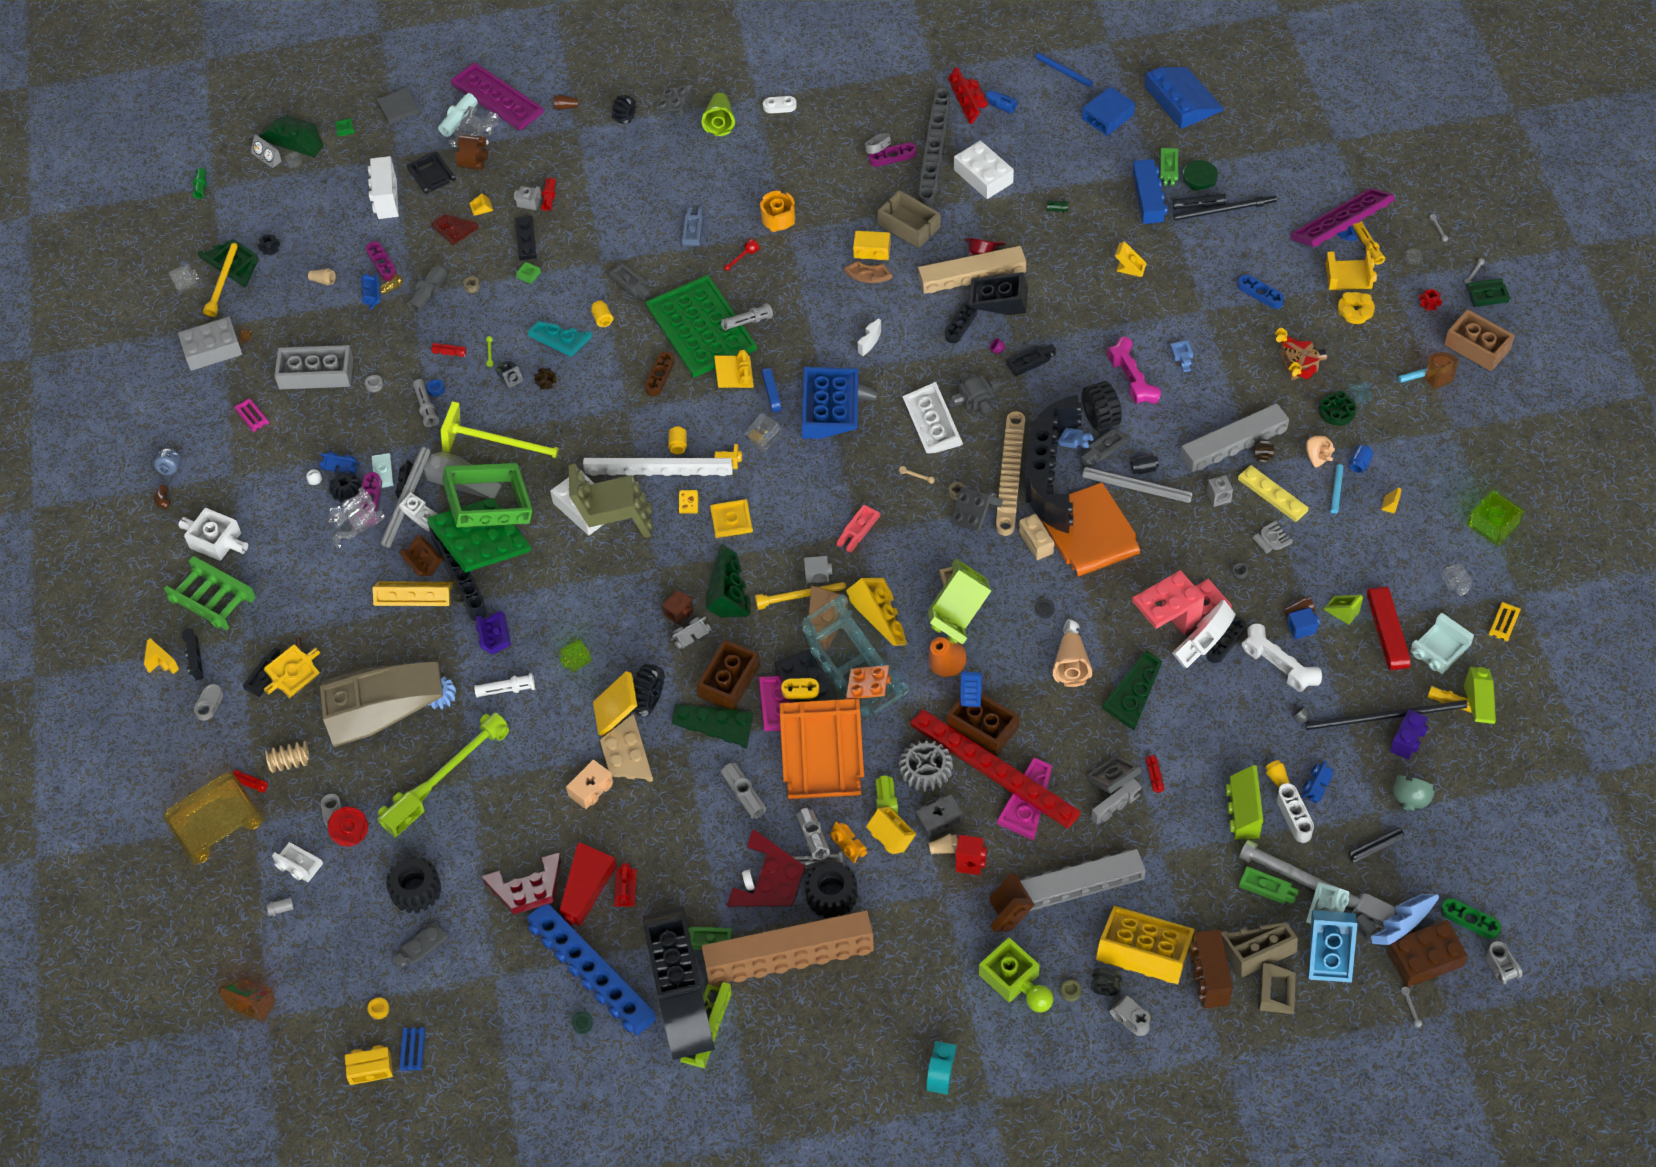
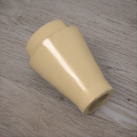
M330 268L310 270L308 279L329 286L334 284L336 275Z
M950 833L933 842H929L931 854L956 853L957 834L951 835Z

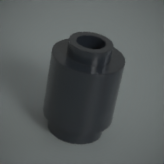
M1153 453L1135 456V459H1131L1133 474L1138 473L1140 475L1155 472L1156 467H1159L1158 457L1154 456Z

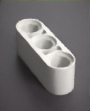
M1289 783L1283 784L1279 787L1277 804L1295 840L1306 843L1312 837L1313 821L1296 787Z

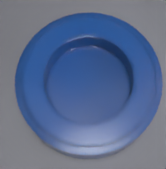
M439 379L429 381L426 385L427 393L433 397L442 395L445 391L444 383Z

